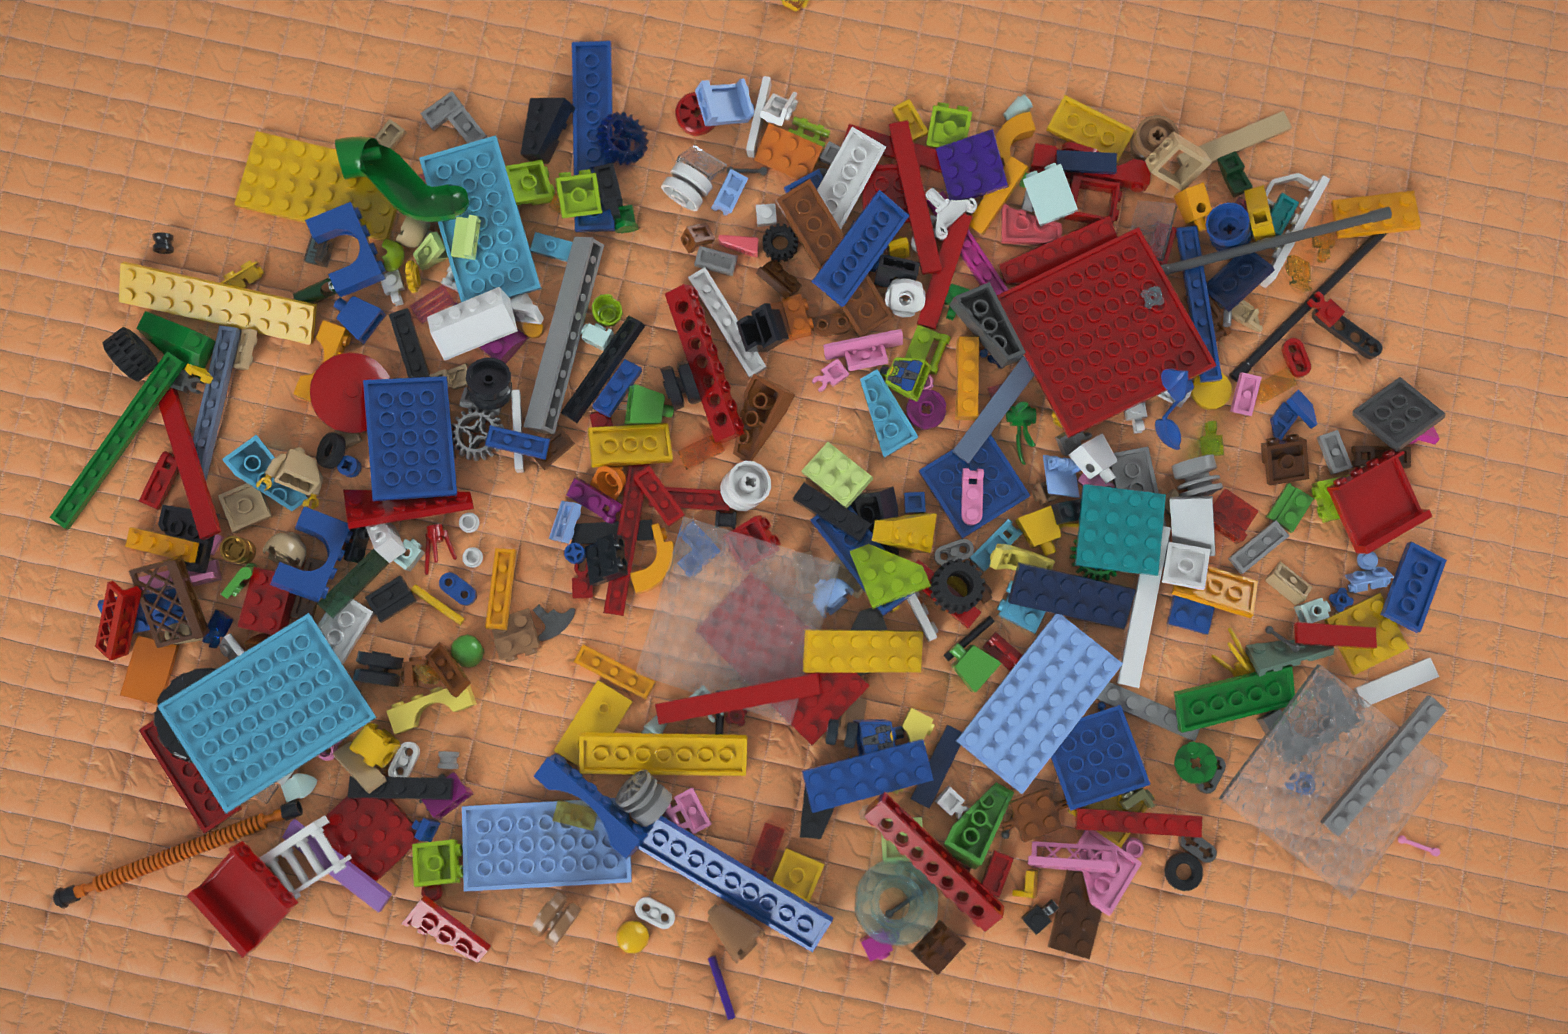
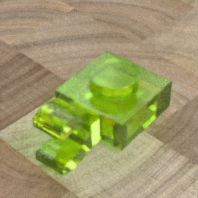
M1208 421V423H1205L1206 436L1200 437L1202 456L1212 454L1214 456L1224 455L1222 435H1216L1217 421Z

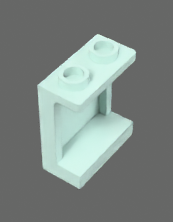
M1050 164L1045 167V171L1040 173L1033 171L1023 179L1040 227L1078 211L1061 164Z

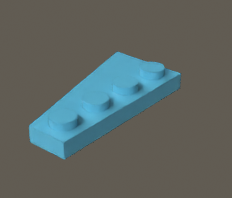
M878 369L861 378L862 389L883 458L918 439V435L889 387L885 384Z

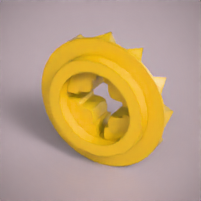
M411 260L405 265L408 289L412 293H417L421 287L420 271L418 265Z

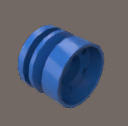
M1223 203L1212 209L1207 216V232L1211 244L1217 251L1251 242L1253 231L1248 212L1243 206L1237 203Z

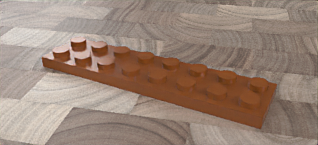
M809 179L775 201L819 271L840 243L844 234ZM868 274L846 305L840 306L858 338L893 317Z

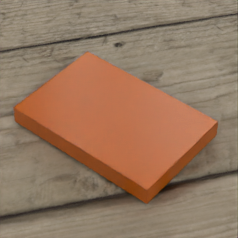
M137 635L120 696L158 705L156 701L162 690L168 687L180 645L171 644L157 648L154 639Z

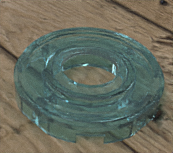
M895 859L884 860L872 866L860 878L856 886L854 910L863 930L875 941L887 945L907 946L923 938L936 922L938 909L936 887L911 862ZM888 888L902 890L909 899L908 913L902 919L893 920L887 918L880 909V896Z

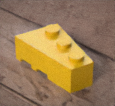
M916 513L914 515L875 520L872 541L912 553H931L937 513Z

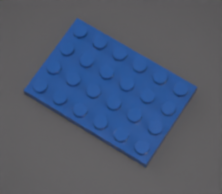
M447 376L363 380L373 501L457 496Z

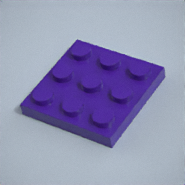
M993 129L936 148L950 201L969 200L970 198H977L1009 187Z

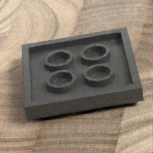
M1401 377L1353 410L1352 414L1396 453L1445 418V413Z

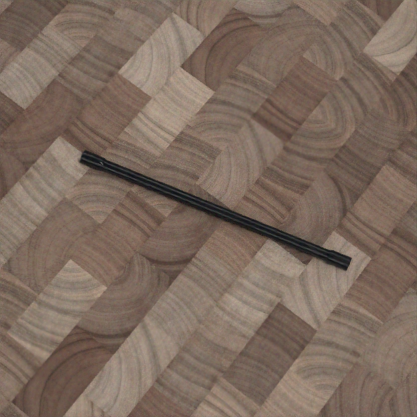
M1388 233L1372 235L1245 361L1241 362L1229 374L1235 382H1238L1240 372L1248 373L1312 309L1308 306L1307 301L1312 299L1314 302H1317L1318 300L1314 294L1318 291L1325 296Z

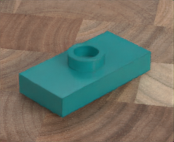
M1284 193L1279 195L1270 211L1276 236L1282 235L1299 204L1298 201Z

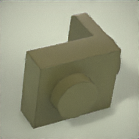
M1144 788L1124 793L1122 795L1123 799L1118 801L1122 808L1127 810L1143 800L1148 808L1155 807L1153 795L1148 789L1144 790Z

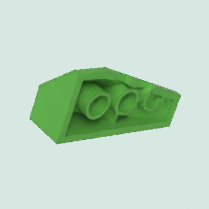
M996 782L951 827L943 845L956 860L974 870L982 865L1007 810L1009 801L1012 799L1013 791Z

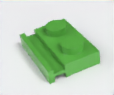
M1287 483L1266 518H1270L1273 521L1277 520L1282 528L1292 533L1314 498Z

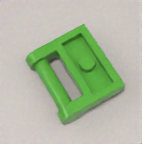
M248 563L245 567H242L221 595L226 599L232 595L236 597L246 586L243 582L252 576L253 568L257 567V565Z

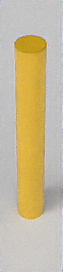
M416 584L412 587L411 591L457 624H463L465 618Z

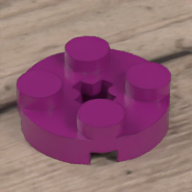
M923 389L918 402L909 398L906 406L907 417L915 427L921 430L933 429L940 425L945 418L946 402L937 391ZM930 405L931 408L929 411L931 413H922L923 408L921 406Z

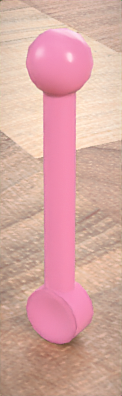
M1403 835L1398 837V842L1401 844L1407 843L1428 851L1433 856L1440 855L1438 848H1429L1410 841Z

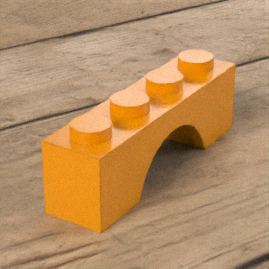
M324 320L316 336V339L324 349L323 362L335 355L343 354L345 347L351 341V333L346 328ZM314 373L300 376L293 395L311 402L310 384Z
M958 337L956 341L957 393L955 420L975 421L978 417L979 337Z

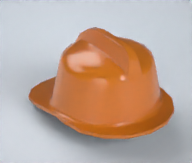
M623 466L599 467L590 485L612 499L617 500L626 483V477L622 471Z

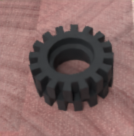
M777 223L775 227L771 225L770 229L765 231V235L763 234V251L766 252L768 258L771 257V260L776 259L777 262L784 260L786 262L788 258L792 259L793 254H796L798 238L791 226L788 228L786 227L787 224L780 226V223ZM778 236L785 237L788 241L787 247L782 250L776 249L773 246V240Z

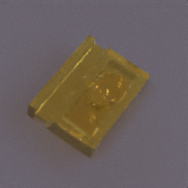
M1295 254L1287 256L1285 269L1286 273L1292 277L1289 285L1303 292L1312 291V287L1308 284V282H1311L1310 263Z

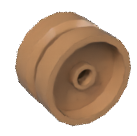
M1153 115L1145 118L1131 137L1130 150L1132 156L1137 160L1145 161L1172 132L1179 135L1177 126L1166 116Z
M559 891L545 904L530 928V931L539 937L549 927L550 931L545 937V942L552 948L557 945L582 910L575 903H571L562 912L561 909L565 905L567 897Z

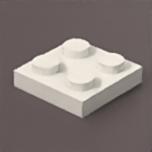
M1169 542L1162 583L1204 590L1211 549Z

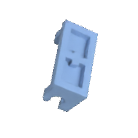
M730 169L711 209L714 211L719 209L723 211L725 216L729 213L731 214L748 178Z

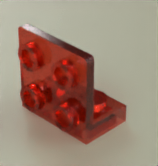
M1223 489L1213 504L1214 527L1217 532L1233 543L1238 544L1247 537L1245 531L1257 515L1258 510L1228 489Z

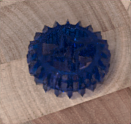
M617 111L613 115H607L597 127L598 133L595 138L599 139L597 146H602L600 153L605 152V159L610 157L613 163L618 161L619 166L624 163L627 166L631 163H636L644 156L648 148L646 145L649 140L645 138L648 132L643 131L644 125L638 124L639 119L633 120V114L627 117L625 112L619 114ZM611 127H614V135L610 137L609 130ZM635 141V148L631 151V142Z

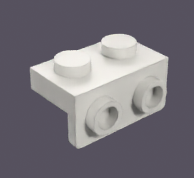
M793 92L789 100L773 93L762 109L760 118L765 119L769 123L782 126L785 120L789 121L792 112L797 107L798 100H795L797 92Z

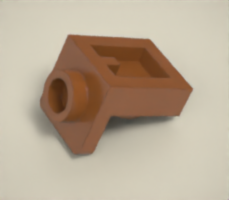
M707 223L687 226L681 236L682 245L688 253H693L696 246L711 244L715 240Z

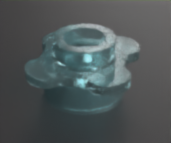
M1158 286L1148 290L1144 289L1141 292V296L1145 300L1144 306L1148 309L1154 305H1163L1165 301Z

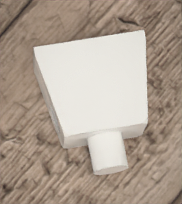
M1103 434L1080 445L1069 454V457L1089 479L1100 475L1105 484L1116 478L1110 467L1117 463V458Z

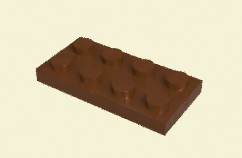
M1067 870L1048 947L1090 959L1102 911L1090 903L1083 871Z

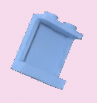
M744 78L739 79L736 84L710 85L709 80H702L695 89L705 126L748 123L754 115V105L751 103L749 88Z

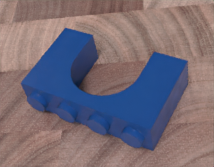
M351 202L305 220L312 238L317 244L340 235H349L359 241L360 251L357 259L351 265L328 274L336 293L340 297L386 279L383 272H386L382 261H378L376 254H378L377 248L368 239L371 236L366 224L362 225L360 219L363 218L361 211L358 207L355 208Z
M304 506L296 523L295 530L319 539L326 547L327 561L322 567L313 571H303L279 562L270 585L318 603L320 598L325 599L329 590V587L326 586L328 579L333 580L337 571L334 568L336 560L341 561L345 552L342 546L344 542L349 543L353 532L349 531L348 523Z

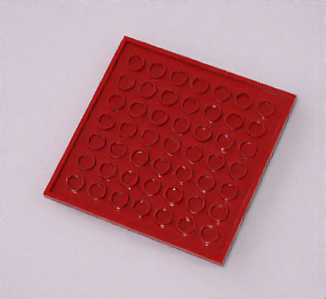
M1139 227L997 295L1026 352L1024 357L1068 438L1168 391L1163 386L1161 374L1165 369L1188 371V380L1217 366Z

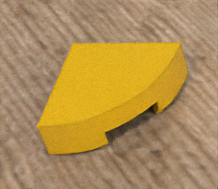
M187 363L184 369L189 375L200 376V381L210 384L213 379L204 368Z

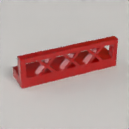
M114 581L107 582L95 647L110 661L129 654L142 592L137 586L123 590Z

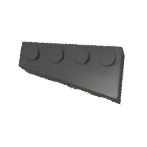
M990 282L953 298L949 306L975 337H979L981 344L1002 368L1019 361L1026 352Z

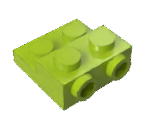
M938 102L937 106L933 105L926 145L941 147L968 138L972 112L968 111L969 107L957 105V109L949 108V104Z
M542 160L505 166L517 205L532 203V206L551 203L555 196L554 186L550 185L548 179L549 171L546 166L544 167Z
M590 169L580 170L579 175L571 176V172L559 173V177L555 178L562 218L602 213L596 173H591Z
M1337 477L1312 484V495L1318 504L1317 513L1323 523L1340 519L1327 490V487L1334 484L1333 481Z
M452 839L412 844L414 887L460 883V878H463V866L459 865V857L463 854V848L461 844H458V840Z

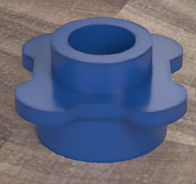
M1339 588L1338 592L1329 595V601L1338 612L1344 611L1345 607L1351 606L1354 603L1353 598L1348 596L1345 588Z

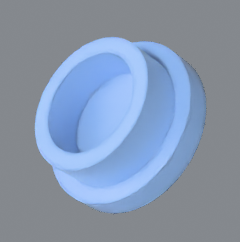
M1373 551L1369 554L1359 553L1357 564L1363 570H1372L1378 564V557Z

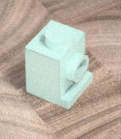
M597 323L595 325L585 324L581 331L582 339L585 343L602 351L608 346L614 333L609 328L606 332V328Z
M413 538L411 541L405 539L402 542L405 550H410V555L405 556L403 553L393 560L403 569L410 572L425 554L420 549L422 545Z
M1322 598L1294 607L1299 622L1314 623L1330 617L1328 614L1331 611L1330 606Z

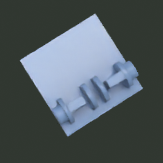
M1043 455L1048 493L1080 498L1076 473L1081 469L1070 458Z

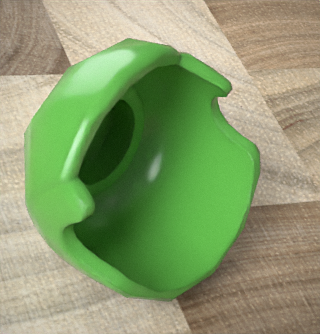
M467 634L459 636L453 641L451 655L460 666L470 668L482 661L484 649L476 637Z

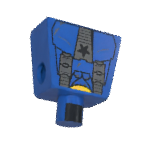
M853 720V723L858 724L856 737L858 755L895 746L894 740L904 738L902 726L892 728V723L889 720Z

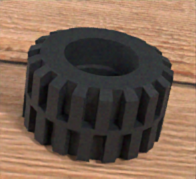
M125 327L120 328L102 342L105 352L114 364L129 378L137 382L151 373L158 365V361L149 347L134 332Z
M952 559L941 565L930 580L932 582L929 590H932L930 596L932 599H936L935 605H941V610H949L948 613L950 614L955 612L962 614L978 604L983 597L982 594L985 592V587H983L985 578L981 579L980 576L983 573L981 570L977 572L976 568L978 566L975 564L971 566L969 565L970 561L965 560L962 562V559H956L955 561ZM949 577H959L966 583L967 594L965 597H957L949 591L947 587V579Z

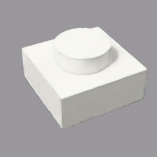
M775 204L756 205L757 227L777 224Z

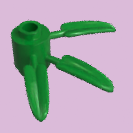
M1026 401L1019 402L1016 406H1011L1010 410L1006 413V421L1010 422V426H1017L1016 446L1019 459L1023 465L1026 463L1021 447V426L1024 427L1022 432L1028 445L1031 447L1036 446L1027 429V426L1036 423V408L1028 406L1029 404Z

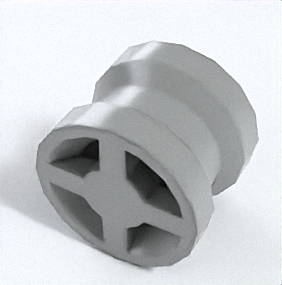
M439 751L440 762L437 768L458 769L457 758L460 752Z

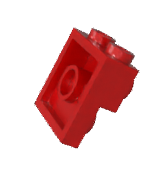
M761 515L751 518L723 536L742 571H746L780 551L779 545H781L779 538L775 534H771L769 530L771 527L770 522L766 517L762 518Z

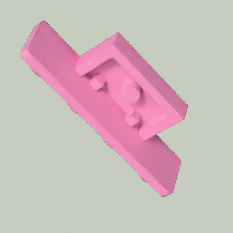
M901 329L891 330L889 332L824 344L825 360L845 357L849 371L888 364L885 348L903 345V333Z

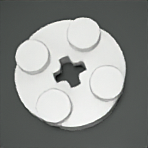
M912 279L893 280L886 291L885 303L887 307L889 306L893 310L892 313L897 316H914L925 305L926 294L922 283ZM908 295L910 298L907 301H903L901 296Z

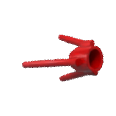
M442 524L426 527L425 575L429 574L431 543L435 563L438 562L437 543L443 542V538L453 559H457L448 537V530H443Z

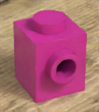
M883 928L860 939L870 962L877 958L883 960L890 956V952L893 951L891 944L894 941L889 931L885 933Z

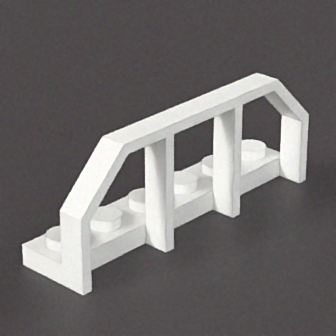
M1300 173L1270 181L1265 189L1267 196L1273 186L1291 181H1297L1309 188L1308 191H1310L1309 196H1305L1299 205L1302 208L1299 214L1293 213L1290 219V224H1292L1290 231L1286 230L1284 234L1303 230L1330 180L1323 175L1318 181H1313ZM1267 199L1269 208L1272 209L1275 202ZM1295 242L1272 248L1275 251L1272 254L1274 260L1271 265L1275 271L1259 284L1260 286L1266 288L1276 279Z

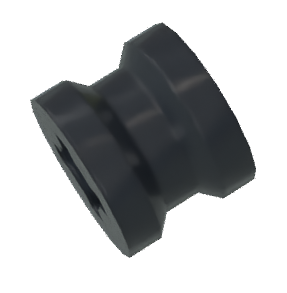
M162 232L153 234V240L155 241L153 245L154 252L160 254L174 252V247L172 246L174 236L172 234Z

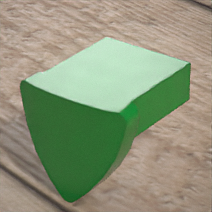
M633 205L618 207L621 218L615 219V233H629L638 230Z

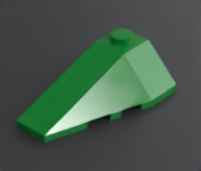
M147 311L144 312L136 328L164 355L168 351L185 362L186 365L188 363L204 369L213 353L216 342L206 335Z

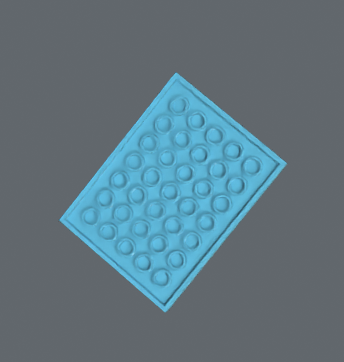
M310 613L157 706L225 813L232 811L377 718Z

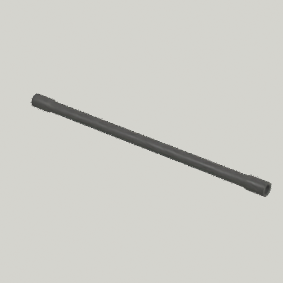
M1388 206L1365 214L1171 264H1163L1161 267L1166 276L1172 273L1366 223L1390 219L1392 212Z

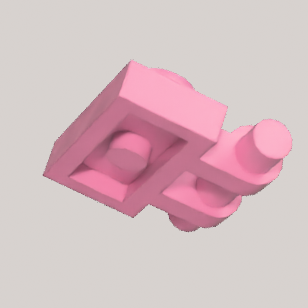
M693 787L675 796L674 799L678 805L672 807L670 803L664 812L665 817H668L671 822L683 829L689 827L692 834L712 825ZM680 810L686 820L682 824L676 815V812Z

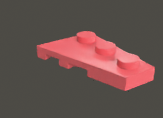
M1004 204L1001 208V244L1042 245L1062 236L1061 223L1053 221L1040 227L1037 217L1026 213L1024 210H1016L1007 204Z

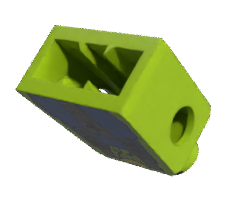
M896 357L891 367L886 365L881 367L880 374L886 378L885 384L890 389L918 402L932 367L925 359Z

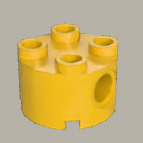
M369 722L364 725L349 748L354 753L361 754L364 757L363 761L371 767L377 765L380 768H384L401 745H399V740L384 728L382 730L377 729L379 725Z

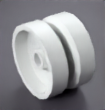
M677 162L670 171L672 177H667L664 180L661 189L667 196L684 208L698 211L703 203L702 197H706L709 194L712 184L696 169L682 162Z
M754 461L740 462L723 477L720 485L722 498L730 508L737 511L754 509L769 495L771 478L762 465Z

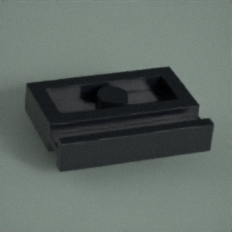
M398 576L365 597L380 623H383L417 601L402 576Z

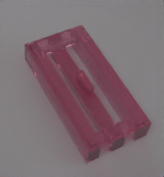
M441 285L410 305V308L422 324L428 320V316L446 309L455 301L445 286ZM442 292H444V294H443L442 296H440V297L437 298L436 300H433V301L430 302L428 305H426L425 307H423L422 309H420L419 311H417V308H419L420 306L424 305L425 303H427L428 301H430L431 299H433V298L436 297L437 295H439V294H441Z

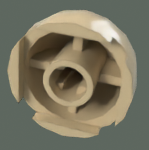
M406 216L401 226V232L397 235L395 241L408 248L420 246L430 232H432L429 230L430 222L417 221Z
M294 532L289 534L278 533L267 541L263 548V553L265 554L267 551L270 554L268 558L277 564L281 562L300 569L306 558V547L298 534Z

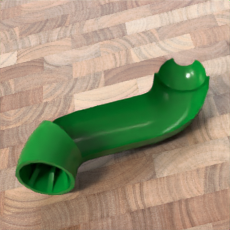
M362 136L335 139L336 152L344 179L367 177L391 205L403 215L417 221L444 222L456 219V216L463 214L468 209L469 200L466 189L459 186H449L448 184L436 187L428 186L399 154L391 148L379 144L377 139Z

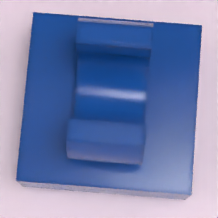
M423 818L420 821L415 819L411 826L417 830L414 837L420 841L432 842L441 823L428 818Z

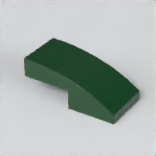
M1236 151L1218 158L1219 168L1233 198L1244 194L1245 190L1252 189L1253 186L1244 172L1245 165Z

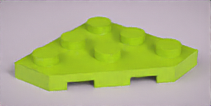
M871 544L850 551L872 609L930 587V582L922 565Z

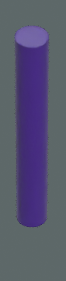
M711 956L708 958L727 1019H734L736 1016L716 956Z

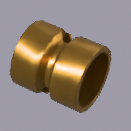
M229 536L222 541L220 554L226 561L245 565L252 562L255 558L256 547L250 540L238 536Z

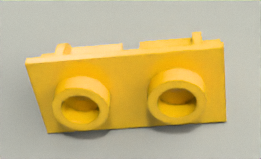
M249 260L240 266L242 270L239 272L231 271L224 275L223 278L225 280L221 283L244 288L247 285L242 279L246 278L249 284L257 279L262 278L264 271L261 267L257 268L255 266L258 261L252 263Z

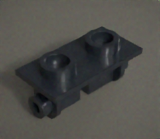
M366 527L352 528L350 531L353 533L350 539H353V542L346 543L343 560L362 564L370 537Z

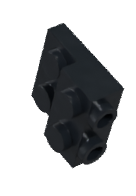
M612 533L596 539V543L585 546L590 585L597 586L628 575V563L624 551L625 542L622 536Z

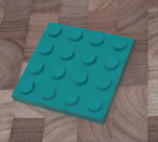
M1084 484L1075 566L1158 576L1166 494Z

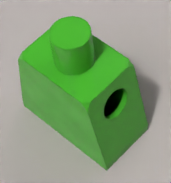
M634 384L629 386L624 424H659L662 421V416L670 418L673 416L674 408L671 405L664 404V394Z
M956 643L949 650L957 658L952 664V668L971 692L976 693L1001 665L998 660L974 645H969L965 650L959 643Z

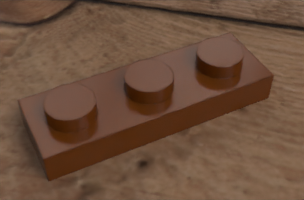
M439 642L425 656L452 696L457 698L471 684L444 644Z

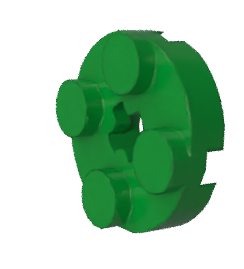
M1189 742L1177 751L1174 766L1178 775L1185 782L1201 784L1210 781L1217 772V759L1213 750L1207 745ZM1197 758L1201 759L1200 764L1202 766L1193 769L1190 761Z

